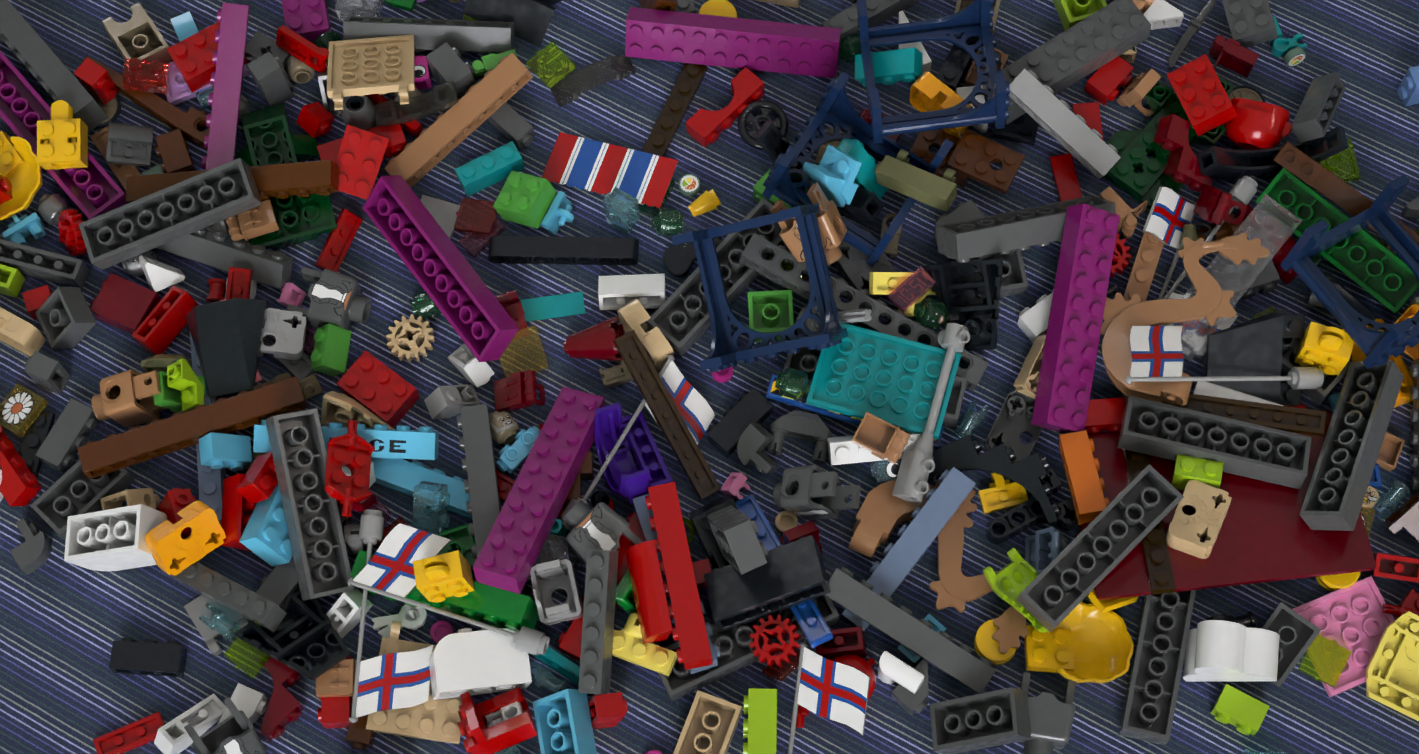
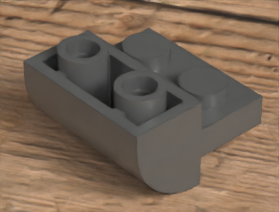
M109 122L106 163L150 168L153 127Z

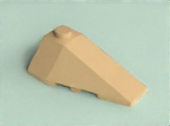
M331 391L323 396L321 424L329 426L330 422L343 423V427H348V421L350 420L365 424V428H374L375 424L388 425L346 394Z

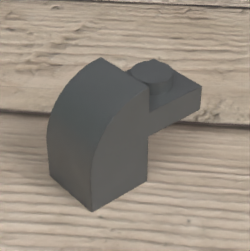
M750 423L740 436L737 444V452L741 462L745 466L755 463V468L763 474L774 473L779 465L764 452L774 437L759 423Z
M22 518L16 522V525L26 541L10 550L19 568L29 575L43 566L51 554V541L44 532H39L33 522L29 524Z

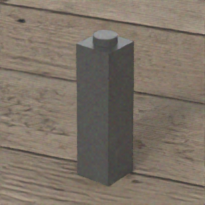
M504 103L487 119L510 142L513 141L519 150L524 146L530 145L535 137L533 126L507 103Z

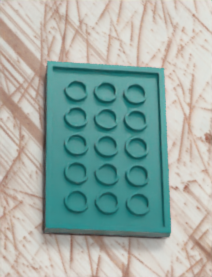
M840 322L842 329L847 328L848 337L843 338L840 344L821 349L806 404L863 419L866 412L896 427H900L901 430L922 435L926 427L947 350ZM955 352L933 432L934 439H939L961 358L960 353Z

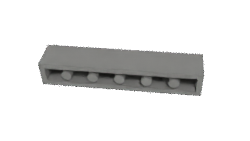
M1025 68L1020 71L1009 83L1010 94L1008 96L1098 179L1104 177L1121 158L1117 154L1118 150L1113 145L1106 144L1101 139L1102 136L1095 129L1091 130L1085 124L1086 121L1078 114L1075 115L1069 110L1070 106L1064 100L1056 98L1053 95L1054 91L1048 85H1042L1037 80L1038 76L1033 71H1027Z

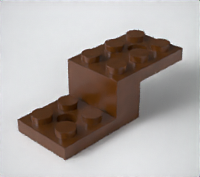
M940 129L919 133L910 151L929 164L935 156L929 152L931 147L940 149L946 139L954 143L934 174L943 178L947 168L956 171L954 175L956 177L955 183L963 188L970 178L1006 195L1025 158V155L965 129L961 139ZM997 162L1002 168L993 170L990 164Z

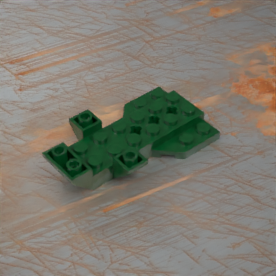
M1217 74L1229 97L1235 86ZM1159 80L1144 96L1155 117L1144 129L1117 131L1106 142V144H1111L1118 150L1117 154L1121 158L1104 177L1140 204L1147 200V209L1149 210L1152 208L1159 187H1167L1177 194L1184 186L1183 183L1174 182L1171 177L1164 174L1170 151L1163 149L1160 144L1154 142L1160 118L1175 114L1190 122L1176 93L1173 95L1174 91ZM1190 122L1188 132L1189 145L1196 143L1214 146L1225 133L1226 128L1220 125L1198 137ZM1134 170H1139L1140 172H1138V173L1136 174V173H1134L1133 171H1134Z
M284 103L242 114L243 128L248 146L235 155L234 160L241 158L249 166L299 163L320 157L316 138L309 135L291 134ZM310 194L309 197H299L292 195L289 196V202L286 205L283 204L284 199L269 197L279 230L249 240L252 245H262L266 249L275 247L277 250L317 239L318 235L331 232L337 228L330 196ZM293 218V224L289 225V219Z

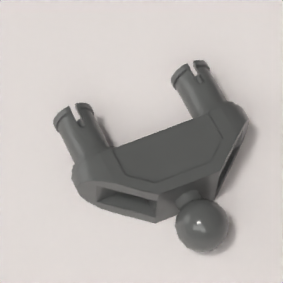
M800 408L801 411L794 410L771 423L769 430L774 439L769 443L768 453L773 454L776 446L775 455H781L784 438L788 436L815 442L811 461L817 464L819 455H821L819 464H826L828 453L827 438L833 437V435L817 414H812L813 411Z

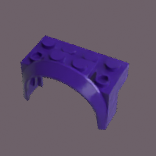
M619 402L595 409L594 440L600 467L603 466L610 454V450L614 448L634 415L622 418V408ZM640 412L620 445L626 447L616 451L603 473L609 488L620 497L627 498L630 505L633 504L632 499L649 494L648 487L673 482L644 416ZM630 450H632L641 471H638Z

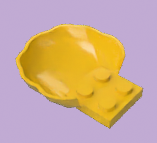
M2 130L0 131V175L10 180L13 199L0 204V221L28 209L34 196L43 185L42 168L37 163V156L33 153L30 143L21 137H9Z
M1081 602L1051 633L1049 631L1042 633L1033 626L1026 625L1029 633L1024 638L1026 671L1059 673L1064 678L1076 683L1091 682L1100 684L1110 682L1128 672L1134 644L1123 618L1115 612L1108 611L1101 614L1093 603L1086 604Z

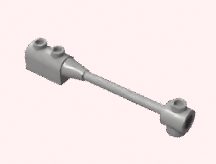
M947 323L946 329L938 334L940 346L947 351L926 427L914 450L904 451L892 495L907 502H922L923 495L929 490L927 480L929 473L935 468L933 461V432L955 352H963L965 343H968L970 340L969 329L960 324Z

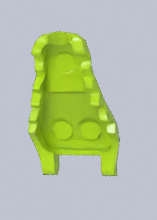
M1012 548L1007 552L1011 563L996 574L988 566L983 569L984 575L991 589L998 597L1026 617L1036 630L1045 633L1048 630L1016 600L1020 593L1038 576V573L1020 556L1015 548Z

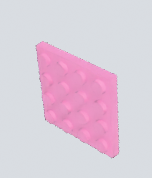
M1372 576L1360 580L1348 588H1341L1292 609L1321 629L1320 633L1306 650V653L1329 698L1366 683V668L1385 628L1395 620L1392 614L1382 613V606L1385 601Z

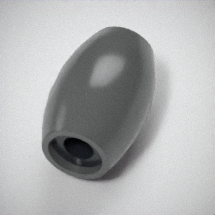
M366 95L347 96L344 98V110H341V115L346 127L347 124L365 130L376 127L377 111L373 102Z

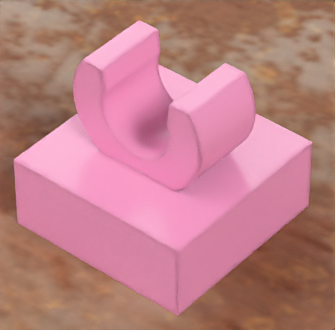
M285 283L284 288L280 290L282 292L280 299L276 301L286 308L288 304L301 307L306 292L293 283Z
M732 472L719 491L725 496L730 495L740 500L744 498L739 493L740 488L750 490V486L745 483L747 480L746 476L742 473Z

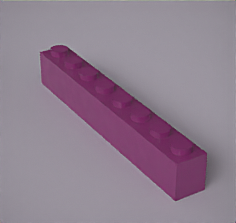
M222 3V9H218L217 22L221 23L220 30L215 32V43H218V51L213 52V64H216V72H211L210 84L214 85V91L209 93L208 105L212 106L211 114H207L206 126L210 127L209 135H205L204 148H208L207 156L202 158V169L211 170L231 162L235 158L249 19L248 5Z

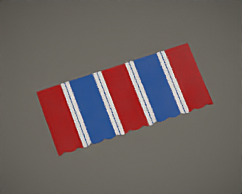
M560 132L541 178H545L549 182H557L561 185L566 184L569 187L586 189L589 192L596 191L598 194H606L610 197L616 196L618 199H626L630 202L636 201L639 204H646L651 207L656 206L660 209L678 160Z

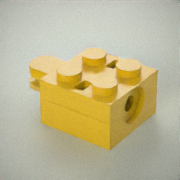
M63 100L52 103L51 120L37 121V163L44 170L88 167V126L80 118L73 119V108Z
M1311 321L1304 332V338L1300 339L1294 362L1299 363L1302 367H1316L1327 375H1339L1350 360L1354 341L1345 331L1339 328L1328 327Z
M459 550L413 561L416 587L429 602L439 603L447 597H463L468 595V592L475 591L471 566Z

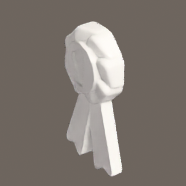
M405 604L402 606L399 614L372 618L374 622L373 629H382L378 634L381 637L389 638L392 621L401 622V629L404 627L416 630L424 626L428 614L424 608Z

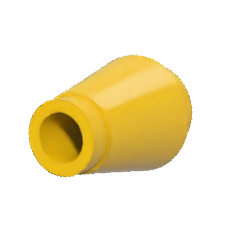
M713 189L710 191L706 190L688 208L693 217H696L697 215L699 216L718 209L717 206L721 202Z

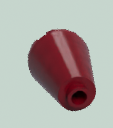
M612 317L567 336L566 341L563 343L565 353L569 354L571 358L623 361L613 343L615 339L625 335L623 325H618L617 323L620 318Z

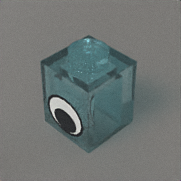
M902 458L898 459L896 464L887 460L873 461L874 463H870L871 476H875L877 483L896 481Z

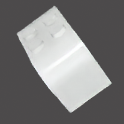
M143 504L68 516L64 561L96 571H120L157 565L145 542V535L167 520V515Z
M472 628L459 629L458 633L449 634L442 638L431 654L429 669L432 698L437 700L460 697L461 694L468 691L472 696L508 692L517 687L525 690L532 682L529 654L516 649V644L513 643L512 637L485 628H481V631H472ZM500 628V629H503V630H506V631H509V632H512V633H515V632H516V631H514V630H512V629Z

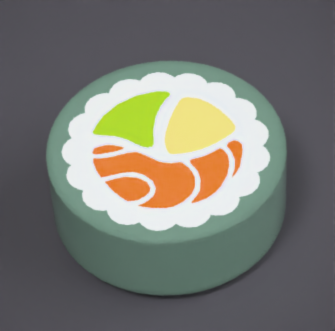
M1296 47L1287 52L1283 60L1288 67H1294L1304 61L1306 53L1301 47Z
M694 174L683 175L679 180L680 192L689 197L696 195L700 190L699 178Z

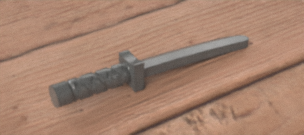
M1209 0L1196 19L1192 18L1190 20L1188 29L1168 59L1169 69H1173L1195 32L1200 31L1202 22L1216 5L1214 0Z

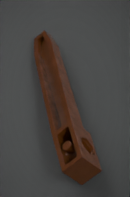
M87 55L82 60L83 63L88 57L107 70L119 93L172 130L180 128L186 139L204 150H208V148H204L205 135H209L210 127L206 126L207 112L202 109L198 111L191 107L185 113L103 63Z
M1288 141L1285 142L1273 158L1278 164L1353 216L1369 209L1374 203ZM1394 217L1419 246V235ZM1371 224L1368 225V227L1377 232V230Z

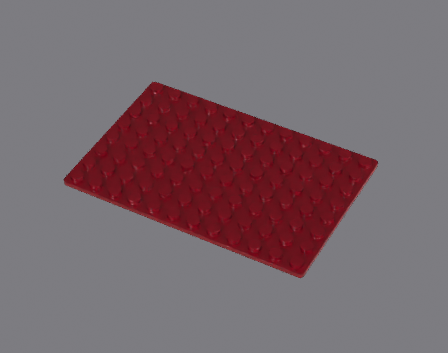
M1319 410L1326 412L1323 436L1297 433L1312 437L1307 477L1300 489L1222 472L1219 489L1227 491L1229 493L1228 496L1232 497L1211 555L1206 559H1200L1167 545L1176 587L1175 592L1375 569L1376 562L1361 512L1359 513L1354 531L1311 530L1299 515L1332 419L1329 410ZM1120 432L1088 435V438H1092L1095 451L1092 453L1094 458H1098L1100 466L1098 476L1104 480L1105 491H1103L1104 498L1108 497L1109 503L1129 485L1123 449L1117 448ZM1149 455L1151 466L1171 484L1175 461ZM1176 489L1183 495L1184 490ZM1178 504L1162 519L1165 538ZM1185 505L1182 508L1183 513L1189 516L1196 512L1195 508L1191 505ZM1090 523L1081 524V525H1080V527H1081V532H1082ZM1205 537L1200 542L1204 543ZM1141 542L1094 588L1097 599L1105 600L1151 595Z

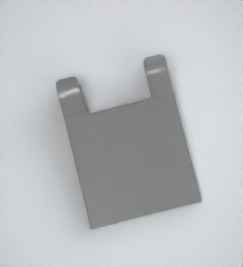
M422 195L420 201L451 239L463 206Z
M203 595L183 606L214 656L222 653L221 647L215 640L217 636L237 623L240 628L249 623L245 617Z

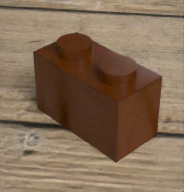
M180 128L155 137L158 144L154 146L159 158L162 157L164 162L160 164L163 173L196 171L186 139Z

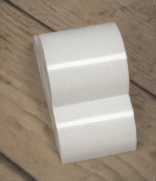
M1201 621L1196 629H1190L1188 633L1183 679L1186 682L1277 681L1280 635L1266 629L1246 628L1239 623L1230 621Z

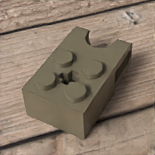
M139 2L130 6L133 15L127 22H116L111 16L101 20L106 33L136 80L155 71V68L172 62L167 48H169L168 44Z

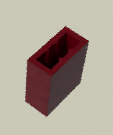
M110 273L109 277L103 281L98 296L91 301L90 310L96 319L133 334L161 301V298L157 292Z

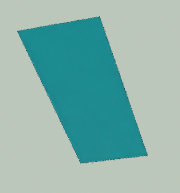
M583 291L520 300L526 322L586 314Z

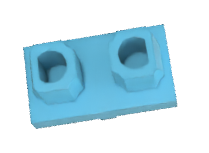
M559 191L553 199L540 225L550 235L554 236L557 234L560 226L564 225L565 221L571 223L574 220L573 214L570 213L573 203L566 198V194L562 191Z
M36 212L30 216L24 214L20 218L14 214L12 216L14 221L8 225L9 229L2 233L7 241L26 246L28 243L24 238L32 234L35 239H40L46 235L43 228L45 225Z

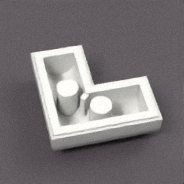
M884 651L880 657L878 676L882 682L887 684L897 682L914 694L918 691L925 677L922 673L887 651Z

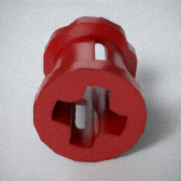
M210 278L208 280L209 295L206 297L208 304L225 299L226 280L220 278Z

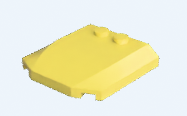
M1406 611L1385 628L1366 668V696L1419 722V616Z

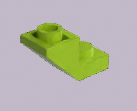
M181 358L168 365L167 386L182 392V412H188L196 406L204 405V386L186 359Z

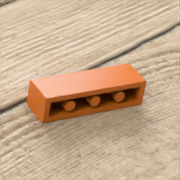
M1087 430L1059 435V450L1078 524L1091 523L1110 504L1108 497L1104 498L1103 491H1105L1104 480L1098 476V471H1100L1098 458L1093 457L1092 452L1095 451L1093 439L1088 438Z

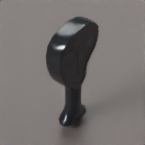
M721 236L714 237L715 247L723 241ZM687 244L672 246L663 254V261L667 271L677 278L687 275L692 263L697 260L694 246Z

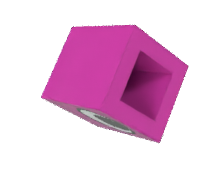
M415 56V86L419 90L433 88L426 56Z

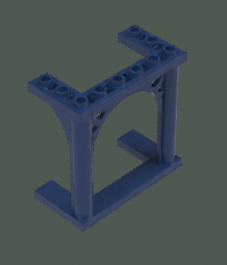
M857 0L859 42L874 144L883 143L882 136L988 123H995L996 129L1005 128V119H1009L1008 94H1010L1009 81L1004 80L1001 69L997 70L999 54L998 51L994 52L993 48L996 47V37L990 31V29H993L992 17L994 12L992 4H994V0H973L963 10L944 18L868 27L866 0ZM961 35H963L961 39H957V38L955 37V36L961 37ZM977 36L979 40L976 44L970 46L966 44L969 37ZM938 40L961 47L973 59L977 68V81L970 95L961 103L942 110L881 117L879 89L875 85L870 48ZM980 48V54H976L975 50ZM982 84H986V85H985V88H986V89H982V88H981V85H982ZM984 95L989 100L983 104L978 102L975 96ZM968 104H972V105H973V106H971V107H969V108L966 107Z
M842 72L838 78L834 76L829 83L827 90L815 109L818 111L817 114L810 115L805 123L808 126L806 130L801 128L794 140L797 143L795 145L790 144L784 154L781 153L776 159L775 165L763 183V186L766 188L762 195L767 199L774 195L791 207L812 205L807 195L810 184L803 170V165L809 161L817 148L832 141L843 140V138L859 140L866 148L882 158L888 155L896 159L901 149L909 152L907 157L910 158L908 164L932 174L935 173L954 143L946 139L930 164L887 136H882L883 143L874 144L871 125L856 113L848 100L846 83L850 76ZM824 124H830L833 127L834 135H828L825 132ZM818 134L822 136L821 140L816 139ZM798 164L802 166L801 169H796ZM790 175H799L802 181L792 183ZM802 187L806 190V193L801 190ZM911 197L906 199L880 241L842 217L847 228L843 240L867 255L869 258L866 263L873 267L896 234L916 200Z
M1405 175L1388 183L1369 209L1326 233L1325 231L1329 225L1324 219L1308 227L1280 264L1285 271L1293 269L1367 356L1362 362L1367 369L1375 365L1380 367L1390 359V356L1397 357L1406 350L1405 347L1410 346L1412 348L1419 343V310L1411 319L1407 318L1396 324H1386L1370 320L1355 311L1310 258L1371 224L1409 267L1419 283V246L1388 211L1410 182Z
M819 204L797 206L766 216L671 236L673 245L694 243L711 321L712 340L708 357L705 360L699 361L701 370L709 369L710 373L736 366V361L744 360L745 364L758 361L757 357L765 355L766 359L779 357L778 352L786 351L787 355L800 352L799 348L807 346L808 350L829 348L830 346L842 343V339L848 337L847 328H841L816 216L817 213H821ZM796 218L810 280L808 306L802 317L793 326L777 333L755 331L741 323L729 306L714 237ZM817 306L816 313L820 312V316L812 313L813 307ZM811 318L818 323L819 329L817 332L810 331L806 327V319ZM732 325H736L738 327V330L734 334H732V331H735L732 328ZM801 328L802 331L808 336H805L802 333H799L797 336L795 334L796 329ZM745 332L749 335V342L745 347H740L738 345V338ZM777 335L781 336V341L776 339ZM759 337L762 339L761 344L758 342L754 345L755 338Z

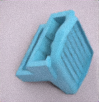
M828 145L820 164L816 165L805 162L803 170L813 184L818 182L828 201L833 200L836 207H844L845 204H851L859 186L854 180L862 163L838 148Z

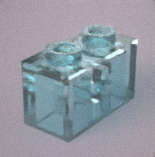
M615 187L612 193H607L603 200L606 221L629 234L640 218L638 199Z
M421 481L414 487L413 528L439 535L447 528L449 524L447 506L450 502L448 485Z

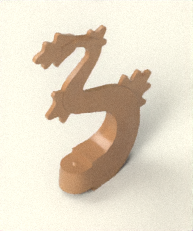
M1245 232L1209 242H1204L1203 238L1193 241L1188 237H1184L1182 240L1184 249L1178 251V256L1183 258L1184 269L1196 290V295L1192 298L1141 302L1140 295L1134 294L1129 301H1125L1119 292L1115 294L1114 299L1106 297L1103 314L1104 322L1102 323L1100 333L1104 335L1102 342L1103 363L1108 377L1118 390L1127 397L1133 396L1174 406H1185L1187 404L1192 381L1131 382V384L1125 382V377L1129 375L1131 366L1129 348L1132 326H1160L1206 318L1209 325L1214 326L1216 320L1220 317H1236V311L1230 304L1231 298L1235 295L1234 291H1222L1218 282L1201 266L1199 260L1206 254L1218 251L1238 266L1241 265L1243 260H1247L1250 264L1254 265L1259 258H1266L1270 255L1269 250L1261 246L1259 238L1248 240L1247 233ZM1182 372V377H1190L1188 374Z
M896 479L882 483L869 491L856 515L857 521L852 529L855 533L848 549L873 558L879 545H886L897 526L906 521L913 520L911 517L918 506L923 508L927 502L925 497L932 488L937 489L941 482L938 480L934 487L929 485V490L923 495L922 502H907L892 495ZM975 490L970 492L936 537L939 581L931 582L929 588L937 593L935 604L937 610L954 607L958 612L963 613L965 602L976 600L993 591L984 574L967 577L961 571L964 528L973 526V521L967 516V513L975 512L977 509V505L970 502L975 496ZM1012 606L993 621V625L999 630L992 635V639L999 643L998 650L1001 654L1007 653L1010 648L1018 649L1021 645L1019 637L1025 638L1029 634L1026 627V617Z

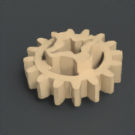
M413 314L407 320L405 316H402L401 322L394 320L395 327L389 326L388 329L391 334L386 335L387 340L390 341L387 343L389 349H392L391 353L393 356L398 355L400 361L405 357L408 363H411L412 358L420 361V355L427 357L426 350H433L430 343L435 342V338L432 336L435 333L433 328H429L430 324L428 321L423 323L421 316L417 320H415Z

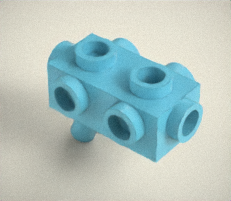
M536 426L530 427L527 431L522 429L515 436L517 441L511 446L507 444L498 453L500 457L495 463L502 472L505 473L507 471L511 475L527 459L540 430Z

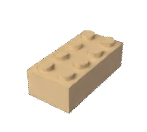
M697 690L673 754H727L742 714V706Z

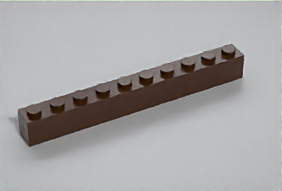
M332 160L250 166L261 200H268L269 197L287 199L292 195L299 197H309L310 194L327 196L331 192H338L339 166ZM209 170L127 176L126 202L131 203Z
M289 376L274 384H263L259 389L253 391H242L237 396L231 398H220L215 403L207 406L199 405L191 411L175 413L170 418L164 420L156 419L142 427H131L127 432L121 434H110L105 439L99 441H88L83 446L78 447L77 450L83 473L89 479L199 444V439L210 432L230 434L259 424L261 420L272 416L306 409L308 405L297 376Z

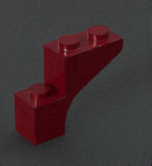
M1175 114L1161 117L1154 142L1160 144L1163 149L1170 151L1164 174L1171 177L1174 182L1189 186V189L1192 191L1200 192L1204 184L1212 186V178L1201 175L1198 159L1189 145L1188 132L1190 122Z
M272 657L263 664L272 676L274 688L260 728L261 733L269 741L280 737L285 731L284 728L290 722H295L302 715L301 711L304 709L287 690L289 686H294L300 680L301 674Z

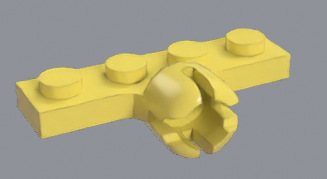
M870 272L869 294L894 295L917 273H921L930 283L931 280L928 273ZM929 286L905 309L898 305V310L907 317L923 316L925 297L927 295H936V293H933ZM904 288L902 291L899 292V294H901V292H903L904 290L907 293L909 292Z
M631 613L624 628L621 631L614 630L612 656L666 676L670 675L677 659V652L652 643L643 644L637 613Z

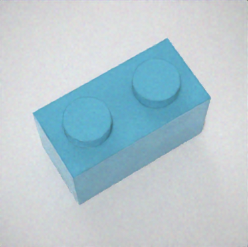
M210 432L199 439L201 465L210 466L211 469H221L224 467L230 468L231 471H240L246 465L252 463L250 436Z

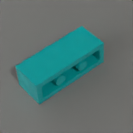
M915 47L871 53L875 84L892 85L895 84V81L910 83L922 75L923 53ZM858 54L855 55V80L866 87L862 56Z
M843 138L837 148L862 163L854 182L861 189L873 191L880 200L888 188L877 184L874 172L877 164L874 157L866 152L863 143L859 140Z
M513 141L456 168L455 172L466 196L469 197L508 178L511 171L520 172L525 168L519 151Z

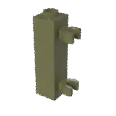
M903 149L898 152L896 159L886 155L882 162L879 161L874 171L877 184L946 213L957 197L956 177H954L956 171L947 168L943 178L908 164L910 160L907 157L909 152Z

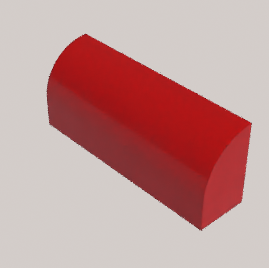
M655 540L638 543L630 547L626 552L643 644L664 641L673 631Z

